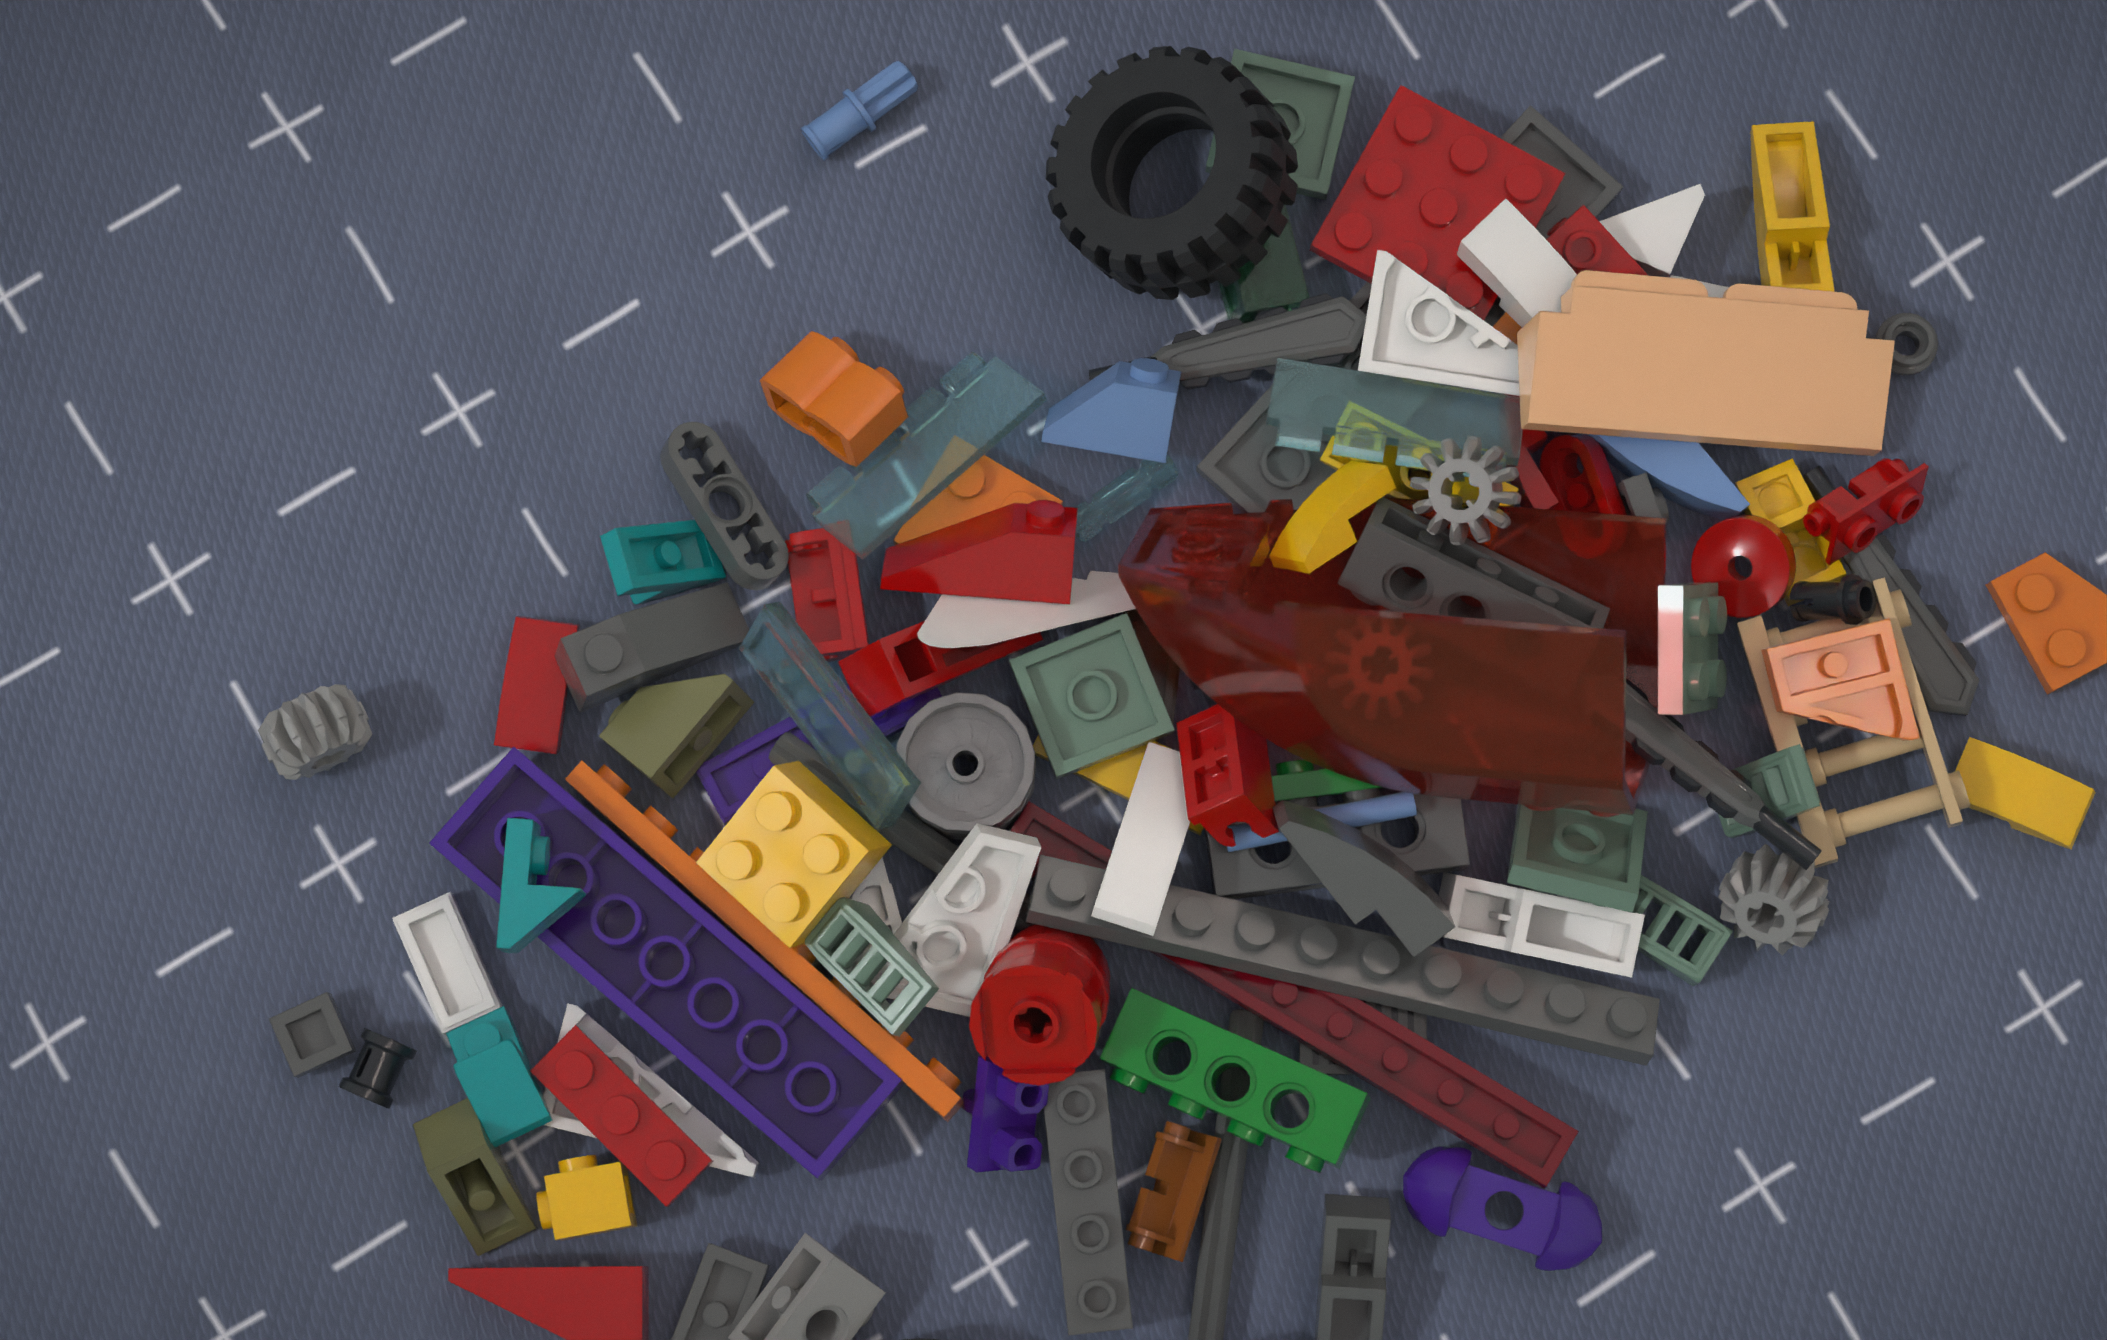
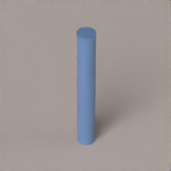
M1412 790L1314 809L1354 828L1417 815ZM1243 823L1228 826L1235 834L1236 846L1226 847L1229 853L1288 840L1280 829L1279 832L1262 838L1251 831L1249 824Z

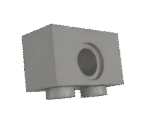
M804 1233L728 1338L730 1340H852L858 1330L870 1320L874 1308L886 1292L856 1268L807 1233Z

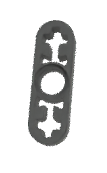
M686 422L677 426L661 450L660 459L665 473L730 577L738 585L749 590L768 588L787 566L789 553L785 541L717 433L709 426L699 422ZM684 446L689 450L699 447L704 455L699 462L695 458L684 460L680 456V451ZM714 472L718 474L709 479L702 488L697 485L703 475L708 479ZM716 492H724L731 495L739 505V517L733 520H725L716 516L709 506V495ZM746 524L751 526L752 529L746 537L741 533L736 540L730 538L738 534ZM750 550L754 554L766 553L769 560L764 567L760 563L750 565L746 561L745 557Z

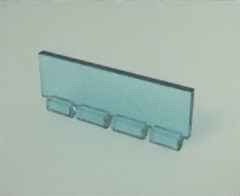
M971 352L939 379L941 386L949 396L945 399L941 392L934 387H930L906 408L908 418L898 427L904 435L899 438L898 434L893 431L857 467L852 466L858 473L854 478L849 471L842 466H838L806 493L809 502L817 509L812 513L815 522L861 559L866 558L1047 401L1045 393L996 356L986 363L978 354Z
M1277 358L1266 425L1278 427L1275 446L1319 453L1322 434L1335 436L1332 455L1382 463L1385 445L1398 446L1396 466L1429 471L1420 462V458L1424 453H1431L1445 463L1441 451L1442 440L1447 438L1454 439L1462 454L1467 437L1476 436L1481 438V458L1493 446H1500L1505 451L1502 460L1494 468L1496 471L1505 468L1506 464L1518 466L1523 429H1521L1520 397ZM1465 472L1463 476L1469 477V474Z

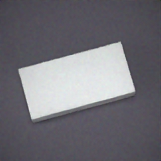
M446 893L392 918L442 1034L446 1035L447 1032L502 1007L453 893Z

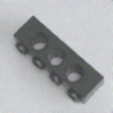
M1384 497L1380 498L1337 584L1351 590L1352 594L1364 603L1381 605L1408 618L1421 631L1431 634L1438 633L1465 646L1470 654L1480 660L1497 662L1521 674L1527 682L1539 689L1554 690L1568 697L1601 636L1610 608L1466 538L1463 545H1453L1450 542V530L1447 528L1438 535H1431L1427 531L1431 520L1415 514L1413 511ZM1402 567L1415 568L1425 578H1413L1405 573ZM1467 595L1474 597L1483 606H1470L1463 602L1459 596ZM1517 624L1531 625L1540 634H1527L1520 630Z
M1441 780L1405 785V791L1412 790L1417 811L1416 816L1406 817L1415 829V839L1411 845L1403 848L1389 845L1381 834L1382 822L1355 827L1392 851L1420 876L1463 871L1470 865L1460 790H1444ZM1374 788L1342 793L1343 803L1341 804L1380 797V789ZM1316 796L1285 800L1313 810L1339 805L1318 806ZM1235 822L1229 826L1243 824L1244 822ZM1205 829L1213 895L1230 899H1242L1326 888L1290 842L1288 858L1280 863L1270 864L1258 857L1255 848L1228 853L1227 847L1218 843Z
M1105 1069L1075 1072L1064 1081L1049 1084L1047 1105L1044 1106L1068 1336L1133 1329Z

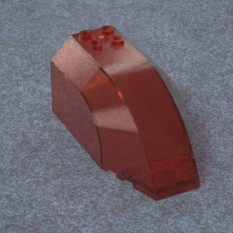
M1384 497L1413 511V504L1420 501L1417 499ZM1292 499L1270 500L1265 512L1233 514L1232 503L1151 508L1118 564V576L1136 610L1154 637L1186 675L1220 707L1248 728L1308 762L1371 785L1407 793L1520 804L1536 811H1548L1555 808L1585 810L1600 817L1634 814L1650 763L1635 753L1632 744L1625 740L1626 679H1629L1648 696V701L1658 709V586L1666 585L1667 518L1498 506L1511 519V524L1507 528L1497 527L1486 518L1490 529V540L1478 543L1469 527L1468 539L1610 608L1603 629L1385 611L1390 609L1381 605L1364 603L1356 598L1351 590L1337 584L1357 542L1309 574L1274 567L1269 555L1281 532L1297 511L1293 510ZM1378 500L1348 519L1357 542ZM1462 503L1463 508H1469L1467 503ZM1433 510L1419 515L1431 520L1436 515V512ZM1450 522V524L1446 527V528L1449 529V530H1450L1451 522ZM1402 567L1405 573L1413 578H1425L1415 568ZM1467 595L1459 596L1463 602L1470 606H1483L1474 597Z

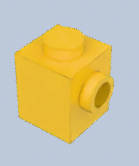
M596 1155L558 1161L560 1173L544 1176L546 1190L539 1191L536 1194L541 1226L543 1230L553 1228L555 1240L564 1241L638 1227L628 1169L622 1162L598 1166Z

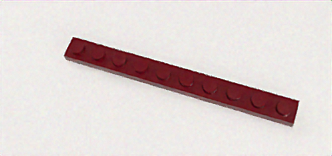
M1030 801L1010 830L1011 832L1036 837L1041 845V850L1030 879L1034 881L1040 855L1106 870L1112 853L1110 849ZM1150 951L1543 1189L1547 1187L1579 1132L1358 998Z

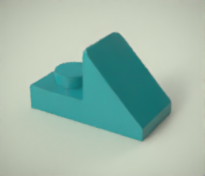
M695 520L619 527L600 536L617 596L630 595L633 604H644L717 582L726 577L722 562Z
M507 818L496 948L504 953L518 954L586 896V893L580 888L536 885L537 875H547L550 838L540 836L541 826L531 819Z
M504 1006L446 1033L457 1063L453 1066L454 1071L494 1148L553 1121L537 1079L530 1072L532 1067L514 1022Z

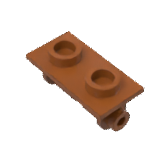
M1166 1121L1163 1133L1156 1131L1154 1137L1156 1142L1145 1175L1156 1179L1153 1191L1141 1187L1130 1223L1126 1225L1125 1230L1131 1232L1128 1245L1183 1262L1222 1139Z

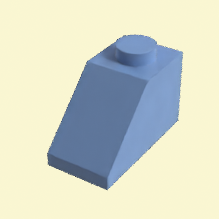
M1149 358L1134 359L1131 363L1117 362L1049 408L1041 442L1166 463L1181 371L1170 370L1167 364Z

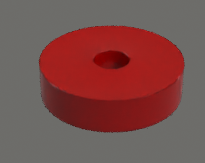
M1738 515L1714 524L1702 534L1692 554L1691 573L1693 582L1718 583V596L1725 598L1727 616L1748 618L1770 610L1786 597L1795 579L1796 559L1789 539L1778 526L1759 516ZM1738 555L1745 556L1750 560L1752 573L1749 577H1744L1736 571L1735 559Z

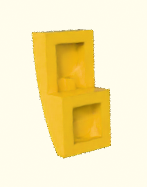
M1793 458L1735 482V487L1750 503L1744 511L1745 515H1755L1769 520L1778 526L1789 539L1796 559V574L1792 587L1798 581H1841L1847 573L1840 560L1831 565L1825 562L1830 542L1821 535L1818 537L1812 536L1804 527L1803 517L1807 514L1808 506L1815 502ZM1791 589L1784 598L1788 607L1805 600H1790Z
M1351 460L1328 477L1301 504L1281 532L1269 555L1273 566L1309 574L1355 544L1357 540L1348 519L1396 489L1388 467L1386 465Z
M1971 737L1968 739L1955 770H1959L1970 802L1969 808L2007 821L2012 829L2072 850L2096 793L2093 788L2057 771Z

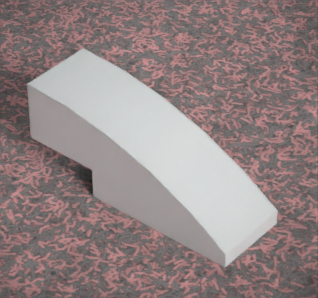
M1507 199L1503 200L1461 240L1457 256L1501 298L1499 306L1522 328L1539 311L1561 312V296L1571 288L1572 280L1577 276L1562 256Z
M1151 742L1148 743L1093 908L1092 917L1151 936L1154 935L1190 824L1187 816L1179 751Z
M1443 873L1439 897L1447 905L1455 924V928L1444 935V938L1632 978L1645 915L1609 907H1600L1592 903L1461 875Z

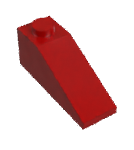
M1036 500L1029 504L1013 503L888 547L885 551L880 589L1070 604L1078 508L1063 507L1060 503L1051 500Z
M922 621L881 638L838 661L863 718L867 719L1042 641L1043 638L1041 633L1038 632L990 645L941 648L929 646L920 641L917 633L925 622Z
M649 1266L448 1268L449 1282L566 1340H649Z

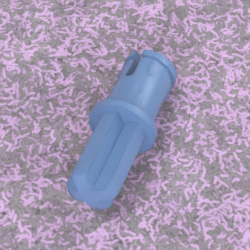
M900 61L893 62L854 92H851L848 88L842 92L844 98L808 125L801 127L800 130L816 154L825 161L829 158L830 154L866 128L870 132L876 129L874 123L876 120L917 91L918 84L916 79Z

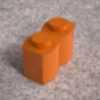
M811 331L760 379L767 404L779 417L802 433L813 436L834 456L855 467L864 461L908 418L902 398L904 389L898 379L883 367H877L874 370L868 365L861 363L855 351L839 337H833L830 340L817 332Z

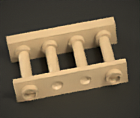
M1885 577L1872 581L1876 592V608L1870 618H1864L1858 625L1845 624L1841 619L1819 620L1779 632L1778 627L1766 630L1762 616L1737 623V630L1776 752L1799 744L1803 747L1797 726L1807 724L1808 720L1776 711L1761 650L1890 618L1920 738L1903 741L1876 735L1818 753L1816 747L1804 752L1815 787L1827 784L1826 777L1923 748L1934 785L1838 814L1835 808L1823 811L1822 805L1819 803L1820 806L1798 815L1797 819L1802 835L1822 850L1815 859L1814 869L1838 862L1835 848L1846 845L1845 838L1940 809L1943 811L1948 828L1961 825L1963 822L1960 810L1970 807L1969 798L1959 770L1947 773L1901 628L1912 625L1901 589L1889 592Z

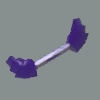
M1437 1146L1421 1153L1403 1175V1194L1408 1211L1418 1223L1424 1225L1436 1236L1445 1237L1450 1227L1537 1255L1535 1267L1544 1271L1567 1270L1576 1267L1592 1256L1602 1243V1222L1596 1204L1589 1195L1580 1191L1570 1182H1562L1558 1192L1554 1193L1472 1166V1152L1462 1147L1448 1148L1444 1146ZM1497 1192H1511L1518 1196L1522 1202V1218L1512 1228H1496L1486 1218V1203Z

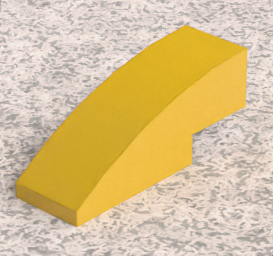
M1814 121L1752 125L1750 132L1752 180L1761 285L1835 292L1827 245L1830 223Z

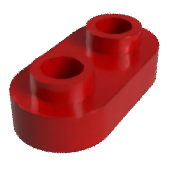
M1576 433L1555 437L1545 446L1542 452L1540 471L1559 501L1554 511L1566 542L1575 552L1583 556H1597L1614 552L1626 539L1628 516L1602 447L1594 438L1586 434ZM1578 456L1584 467L1582 474L1579 472L1576 464ZM1600 514L1604 521V531L1598 525Z

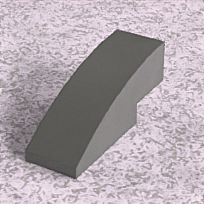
M1285 800L1272 807L1280 831L1355 925L1377 910L1413 957L1455 928L1445 902L1417 872L1383 845L1356 828L1319 811Z
M1325 1194L1315 1340H1382L1387 1291L1386 1269L1391 1224L1389 1198Z

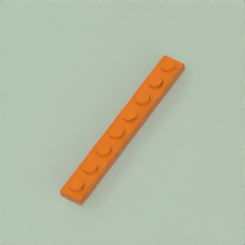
M581 760L565 778L575 791L834 1022L900 1077L907 1087L944 1120L949 1122L964 1103L962 1098L954 1092L962 1082L934 1057L926 1065L921 1063L907 1050L908 1046L914 1041L907 1032L904 1031L900 1037L895 1036L880 1022H875L859 1007L861 1003L835 977L829 981L811 965L817 958L805 944L789 948L697 865V860L704 853L700 848L696 847L688 855L675 844L671 838L679 830L651 805L642 814L624 798L632 788L605 764L595 772Z

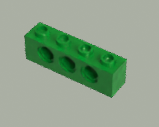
M1131 988L1100 1056L1104 1063L1114 1067L1109 1077L1111 1080L1142 1094H1145L1149 1084L1154 1085L1172 1094L1168 1102L1169 1106L1200 1120L1204 1119L1207 1110L1231 1120L1227 1127V1132L1262 1147L1266 1136L1289 1146L1285 1158L1317 1173H1321L1325 1163L1340 1169L1371 1099L1368 1093L1133 988ZM1176 1041L1187 1044L1191 1050L1189 1066L1177 1075L1162 1073L1158 1066V1056L1161 1049L1168 1043ZM1235 1067L1247 1071L1250 1077V1087L1244 1097L1231 1102L1224 1101L1218 1097L1216 1082L1223 1071ZM1288 1094L1302 1095L1309 1103L1307 1119L1295 1128L1280 1126L1277 1124L1274 1116L1277 1102Z

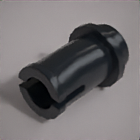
M1848 574L1841 581H1798L1794 584L1790 593V600H1813V603L1807 605L1790 606L1793 617L1800 622L1841 619L1845 624L1858 625L1864 618H1870L1876 608V592L1872 583L1868 580H1863L1859 575Z

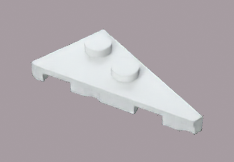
M1377 250L1358 371L1520 396L1517 344L1396 259L1387 251Z
M567 1004L558 1042L575 1025L578 1026L713 1160L709 1167L755 1178L759 1165L756 1159L577 1005ZM545 1087L543 1097L553 1121L544 1125L596 1138Z

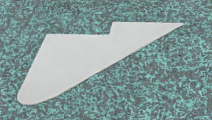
M1090 571L1087 580L1072 578L1070 604L942 594L917 635L923 643L941 648L990 645L1070 624L1225 588L1229 584L1205 580Z

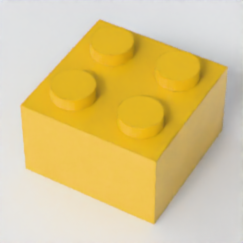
M800 761L774 765L697 860L696 864L784 944L792 948L805 944L804 941L834 903L840 898H849L892 844Z

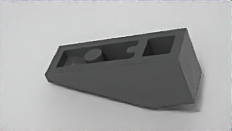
M726 582L616 615L560 639L554 657L581 713L749 643L753 640V637Z

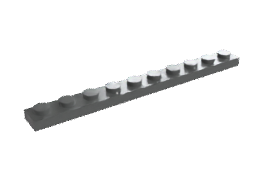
M1040 855L1036 866L1026 922L1640 1065L1647 1066L1654 1055L1660 1001L1658 998L1431 945L1413 957L1397 937L1174 885L1169 886L1154 935L1151 936L1091 916L1104 878L1105 869Z

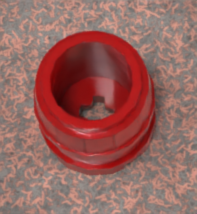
M1036 924L1017 933L1003 949L997 952L984 975L983 983L971 1003L969 1029L977 1052L984 1060L988 1056L995 1065L1004 1069L1002 1072L1003 1076L1014 1082L1037 1086L1060 1082L1074 1074L1076 1068L1083 1064L1091 1055L1098 1041L1100 1028L1108 1015L1111 977L1107 959L1091 937Z

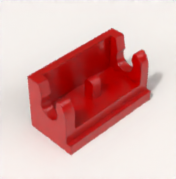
M851 523L789 534L790 540H785L789 553L788 566L802 665L842 660L868 646L869 638Z
M1229 698L1177 722L1188 820L1194 826L1200 823L1218 843L1228 847L1236 846L1235 834L1231 828H1228L1230 824L1235 822L1249 824L1251 831L1262 838L1279 832L1272 808L1275 806L1266 735L1232 698Z

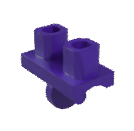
M978 1056L975 1088L963 1093L964 1103L962 1108L972 1114L967 1167L976 1173L998 1170L1014 1172L1037 1169L1041 1164L1042 1144L1035 1137L1037 1113L1047 1105L1049 1084L1037 1086L1014 1082L1003 1076L1002 1072L1004 1069L995 1065L988 1056L986 1060L982 1056Z

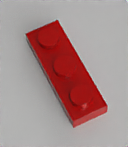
M575 1025L530 1070L666 1207H669L712 1164L713 1160L578 1026Z

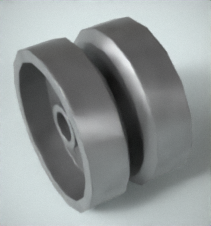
M956 692L931 700L908 720L897 742L895 773L906 806L917 819L948 839L964 840L976 823L1005 830L1021 815L1034 791L1036 760L1026 726L1008 706L984 694ZM964 755L969 762L978 761L976 771L969 776H962L956 773L954 760L957 757Z

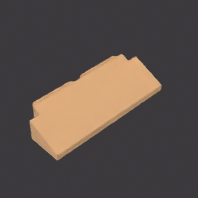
M1586 270L1574 277L1571 288L1561 296V312L1539 311L1517 332L1521 429L1875 456L1882 450L1895 340L1866 338L1869 310H1858L1853 297L1843 292L1738 283L1730 286L1724 292L1722 298L1708 297L1706 287L1701 282L1693 279Z

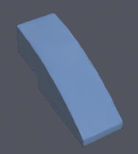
M1586 434L1600 444L1607 461L1623 474L1633 477L1647 473L1652 488L1658 487L1664 498L1690 510L1724 520L1732 516L1741 515L1750 505L1697 442Z

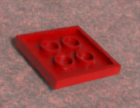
M1400 85L1312 241L1309 251L1372 284L1377 250L1387 251L1485 321L1498 295L1457 256L1461 240L1505 199L1536 228L1566 173Z

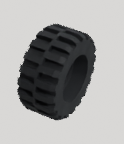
M1171 46L1151 48L1149 50V58L1142 59L1136 52L1125 56L1117 61L1119 66L1117 70L1107 74L1102 69L1088 81L1092 88L1082 99L1077 95L1073 97L1065 109L1070 115L1066 125H1057L1050 145L1057 150L1056 157H1049L1046 161V180L1055 187L1049 191L1047 196L1051 211L1061 220L1059 228L1068 241L1105 275L1117 281L1125 289L1139 295L1148 291L1155 299L1165 300L1177 298L1179 289L1189 298L1207 295L1211 292L1210 284L1215 281H1219L1226 287L1240 279L1242 275L1238 269L1248 261H1251L1256 266L1269 253L1263 246L1271 234L1276 237L1281 236L1288 222V219L1282 214L1284 205L1292 206L1295 203L1298 184L1288 175L1295 173L1298 168L1296 149L1288 142L1291 132L1283 117L1273 108L1274 105L1233 64L1222 57L1212 58L1205 50L1193 47L1181 49L1179 55ZM1192 129L1214 131L1216 140L1214 164L1207 181L1196 196L1183 207L1164 216L1143 219L1132 217L1129 206L1131 182L1138 165L1146 154L1159 142L1173 134Z

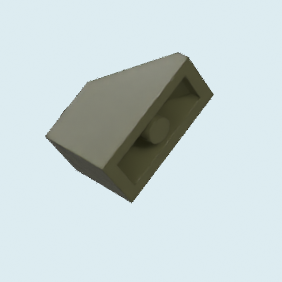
M726 674L640 687L630 700L624 701L613 711L609 718L608 726L599 737L625 761L673 799L754 704V701Z
M468 1098L413 1124L427 1172L477 1256L536 1229L500 1147L494 1148Z

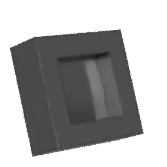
M1647 473L1624 479L1617 485L1628 516L1626 542L1630 551L1654 544L1667 532L1665 523L1669 521L1668 507L1662 492L1658 487L1652 488Z
M325 992L269 1018L294 1077H302L356 1052L333 996L329 992Z

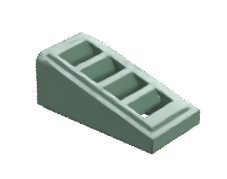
M1800 744L1733 769L1737 770L1751 782L1752 789L1762 798L1766 806L1784 821L1820 806L1819 803L1821 802L1807 758ZM1719 815L1724 834L1729 838L1757 832L1751 827L1738 823L1733 818H1723Z
M1641 875L1640 894L1638 895L1633 913L1643 914L1651 900L1660 905L1661 909L1644 934L1641 933L1638 951L1691 986L1699 984L1733 930ZM1674 914L1683 920V923L1668 946L1664 947L1656 941ZM1696 929L1703 933L1705 937L1691 959L1687 961L1680 957L1679 953Z
M846 897L838 899L804 941L817 960L892 1035L900 1037L939 990L938 986L868 904ZM870 943L872 947L860 962L856 964L855 960ZM887 962H889V967L875 982V984H873L871 981L883 968V966ZM905 978L909 983L890 1005L886 1000L901 980Z

